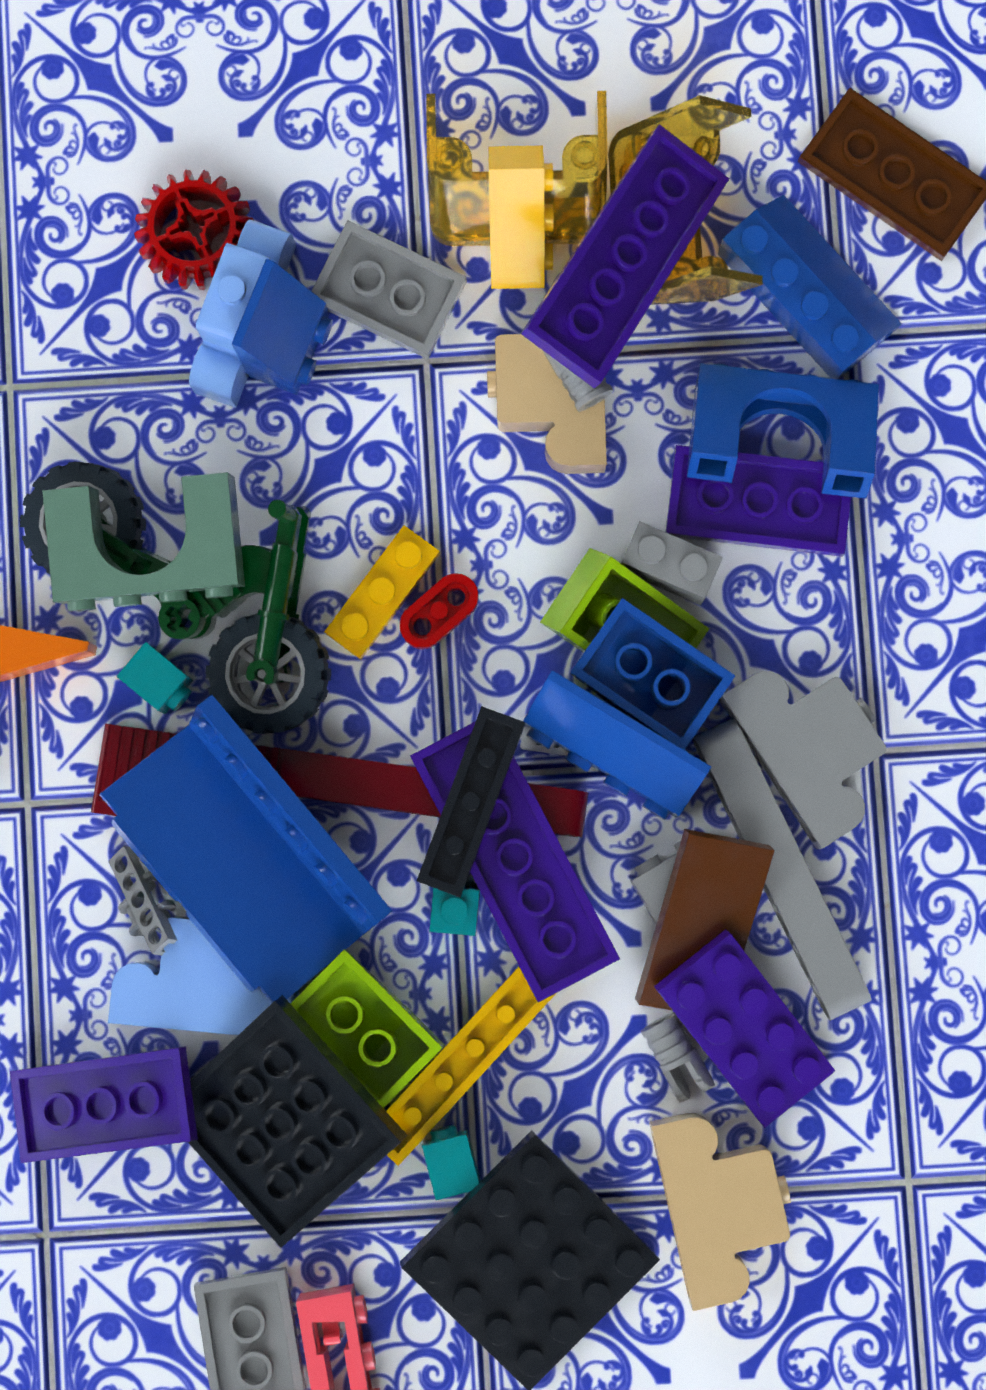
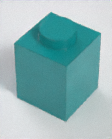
M147 642L141 646L116 676L163 714H166L169 709H172L174 712L177 711L192 692L188 686L193 682V679Z
M433 888L429 932L476 936L480 890L464 889L460 898Z
M450 1125L430 1131L431 1139L423 1141L422 1149L435 1200L472 1191L481 1180L468 1130L457 1132L456 1125Z

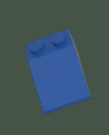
M266 259L232 341V346L249 377L297 395L301 384L308 385L312 379L317 362L312 359L318 343L323 345L326 343L333 320L328 318L330 314L326 303L276 262Z
M623 598L570 672L572 676L612 707L683 750L689 745L735 678L733 673Z

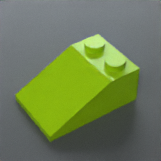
M592 548L588 549L540 621L544 626L583 653L622 598L695 648L698 647L710 629L613 557Z
M346 949L290 1003L383 1108L445 1046L409 1008Z

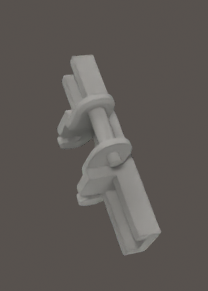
M123 846L108 861L125 896L118 909L120 913L128 914L132 922L129 928L130 935L144 936L151 953L162 956L165 953L164 947L169 943L174 944L177 941L168 921V918L171 916L169 911L175 910L176 905L172 900H166L156 905L150 892L156 887L153 880H158L150 871L145 873L138 856L130 847ZM124 856L127 858V867H126V868H125L124 863H123V861H122V858H123ZM134 874L136 878V881L134 883L130 878V875ZM157 928L161 930V939H159L155 931Z

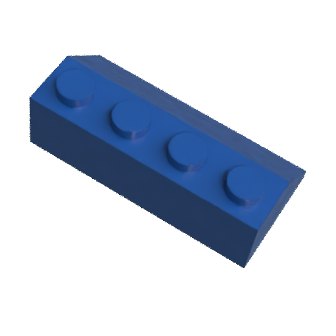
M785 195L756 209L721 241L718 251L720 258L831 379H841L902 325L897 317Z
M553 670L523 720L525 726L530 728L526 734L527 737L547 749H550L554 743L566 750L568 754L565 760L587 773L591 767H594L607 775L603 783L624 796H627L630 790L646 799L642 806L666 820L669 814L674 817L680 816L711 769L710 765Z

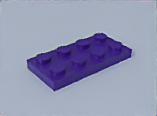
M676 445L666 533L680 538L839 557L845 555L851 497L821 493L823 462L738 452L732 483L688 478L687 469L690 446Z
M726 929L654 986L764 1128L835 1072V1069L732 934Z
M186 1046L10 1071L21 1163L190 1142L198 1139Z

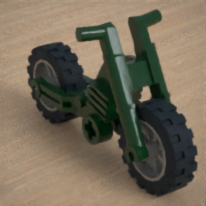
M69 462L65 466L58 465L48 470L49 474L45 477L40 476L32 485L35 487L32 493L26 494L22 505L26 506L24 515H20V527H24L26 536H22L25 548L31 549L33 561L38 566H43L48 574H50L42 490L90 486L99 490V495L104 498L100 502L103 540L111 559L120 568L130 574L144 575L161 570L172 562L150 552L142 546L144 540L140 539L141 533L146 531V519L142 518L141 512L144 509L140 497H136L133 485L128 480L123 479L115 470L83 462ZM274 500L268 506L269 514L279 521L276 542H273L272 550L256 545L241 546L245 587H234L233 596L221 598H205V590L187 592L188 600L160 603L161 609L158 616L159 625L167 636L173 639H199L206 637L213 631L217 616L225 618L231 611H234L240 604L245 602L248 597L258 593L264 594L262 609H258L257 614L239 618L234 621L235 623L231 627H226L219 634L218 637L220 639L217 644L212 645L208 655L211 657L210 665L206 666V678H209L211 686L208 687L209 695L212 694L241 729H248L252 733L257 734L280 733L302 725L319 710L317 708L321 702H324L329 691L327 690L328 681H331V668H328L327 659H329L326 648L322 647L317 633L304 625L305 623L299 620L300 614H296L307 554L305 544L311 512L305 506L295 507L281 500ZM109 507L113 515V525L107 521L103 514ZM186 609H191L187 618L183 613ZM188 619L193 623L190 628L185 627ZM256 642L255 652L252 655L246 649ZM296 656L301 670L300 676L291 675V669L288 664ZM241 657H243L250 664L247 667L246 675L237 677L238 663ZM256 681L258 683V687L251 700L241 690L240 683ZM288 681L299 684L296 692L288 701L281 690L279 682L284 683ZM268 685L272 689L279 704L278 706L267 707L259 705Z

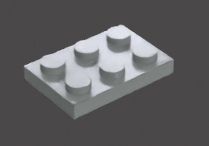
M347 220L312 292L326 303L330 313L429 359L467 283V277Z
M287 1267L195 1283L194 1292L210 1390H306Z

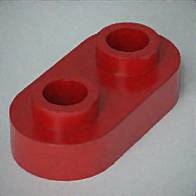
M458 573L449 574L440 579L402 614L400 631L404 640L416 649H429L436 646L475 611L479 600L475 583L466 575ZM455 590L461 591L465 595L464 602L458 606H454L448 601L449 594ZM419 620H427L431 623V630L428 634L419 635L415 632L414 627Z

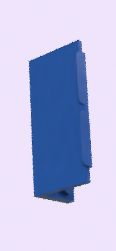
M212 694L197 705L188 726L100 793L102 799L117 815L112 819L111 823L119 835L175 901H179L185 908L186 914L246 988L253 992L259 987L272 1003L281 995L286 999L292 996L330 964L344 949L349 948L392 912L391 908Z

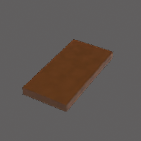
M852 88L847 90L798 159V163L940 261L944 259L986 200V180Z
M684 829L636 992L635 1000L639 1005L672 1010L654 986L725 929L732 934L742 949L745 950L775 851L770 845Z

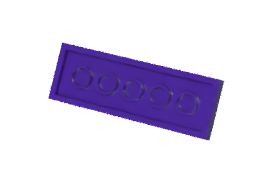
M659 124L651 132L526 324L521 335L591 387L596 388L602 383L730 178Z
M475 722L410 755L440 815L442 814ZM513 756L470 873L537 1002H540L620 960V957Z

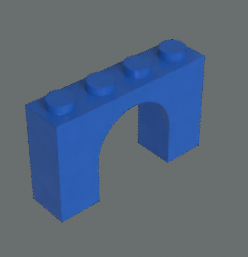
M700 363L694 391L687 477L732 483L738 458L741 428L759 416L783 414L795 417L809 425L816 432L822 443L824 457L821 493L866 499L875 475L879 384L865 383L855 379L840 380L818 377L812 374L797 375L774 372L769 369L755 370L730 367L725 364Z

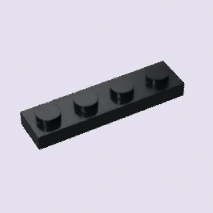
M481 706L417 882L461 898L525 727V722Z

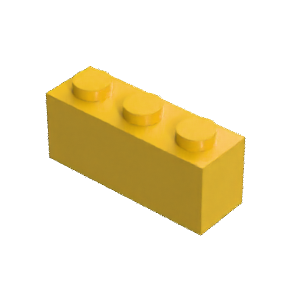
M543 145L488 146L491 289L545 288V270H553V243H545L544 231H553V204H544V191H553V163H544Z

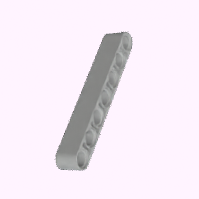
M731 718L694 736L692 740L701 761L711 766L708 776L739 839L767 844L775 850L763 889L825 1015L831 1021L870 1002L872 999L869 990L738 723L734 718Z

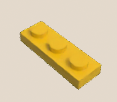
M403 525L324 633L362 660L438 558L440 551Z

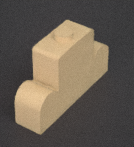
M521 334L497 336L495 339L496 371H487L488 398L497 397L498 429L501 432L549 431L545 442V457L552 469L564 474L605 473L607 466L605 399L584 411L578 412L575 402L570 398L568 390L565 389L562 380L556 375L542 349Z
M685 1113L650 1121L649 1125L691 1308L693 1311L737 1301L747 1292L750 1282L748 1270L736 1253L786 1242L790 1238L783 1205L791 1203L786 1178L784 1175L777 1177L772 1154L762 1144L715 1154L718 1146V1135L715 1128L704 1116L696 1113Z

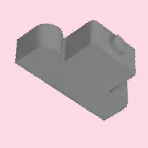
M761 671L723 694L719 702L730 719L734 718L738 723L753 754L816 850L823 849L854 829L862 822L865 815V803L862 796L855 789L848 786L844 787L842 781L882 756L886 752V746L871 724L875 721L871 709L862 698L854 699L841 678L834 677L795 703L789 704V687L786 681L777 673Z

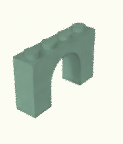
M228 472L181 477L186 523L183 545L177 556L167 566L156 572L144 575H135L124 571L108 554L103 540L99 490L90 486L42 490L53 602L67 604L68 611L72 612L96 609L95 601L113 599L114 607L142 605L141 596L159 595L160 603L188 600L187 592L205 590V598L233 596L234 587H245L235 477Z

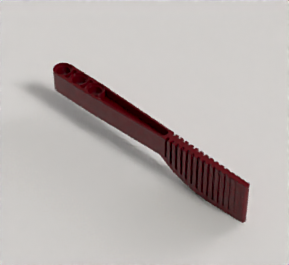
M105 724L91 813L117 816L102 799L100 793L177 733ZM255 745L297 797L439 818L441 816L416 767ZM528 783L554 834L583 838L589 793Z

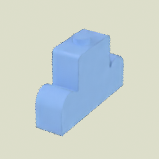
M249 219L242 229L237 246L226 243L196 322V329L203 342L196 353L189 375V385L195 394L237 408L248 375L232 346V341L265 260L274 261L287 271L296 248L293 234Z
M185 917L168 918L177 941L174 944L169 943L164 947L165 953L161 956L160 969L152 963L136 962L123 966L114 976L108 1023L239 1035L272 1004L259 987L253 992L248 990L192 921ZM296 991L287 999L289 1003L299 995V991Z

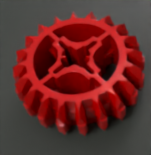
M186 169L183 174L184 181L177 182L173 175L168 174L167 182L169 187L165 190L160 185L153 184L152 190L157 198L155 200L142 198L141 204L149 213L136 214L135 220L143 228L137 230L134 235L138 243L144 244L139 249V253L143 259H151L148 267L152 273L155 274L163 271L162 278L167 284L172 283L178 277L181 289L185 290L190 286L192 279H195L199 290L204 291L207 285L206 278H213L226 243L237 246L245 223L249 219L253 220V218L246 216L251 210L248 202L239 201L241 196L240 190L236 186L227 189L226 178L219 176L211 184V176L208 171L203 170L198 180H194L192 172ZM189 201H208L221 208L214 210L211 207L199 210L194 208ZM177 207L178 217L175 223L165 228L166 233L161 235L167 216ZM188 215L191 216L194 224H197L202 231L199 234L203 241L202 245H199L196 237L192 236L188 229L190 227L187 219ZM229 225L226 240L213 253L211 248L212 241L217 235L224 232L223 227ZM176 250L179 253L184 250H192L198 253L201 259L193 261L182 260L168 252Z

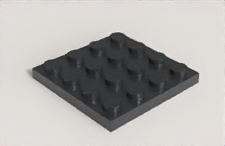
M283 995L265 1009L190 1080L198 1139L188 1143L280 1248L407 1136Z
M531 1130L400 1261V1265L415 1282L527 1390H531L660 1259Z

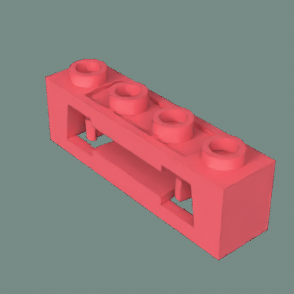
M354 1283L300 1293L296 1300V1307L311 1390H335L328 1345L341 1343L343 1331L340 1328V1322L345 1323L348 1340L344 1348L350 1390H380V1388L372 1389L369 1372L376 1370L372 1341L364 1342L361 1324L368 1323L364 1295L356 1296ZM317 1323H322L324 1345L322 1346Z

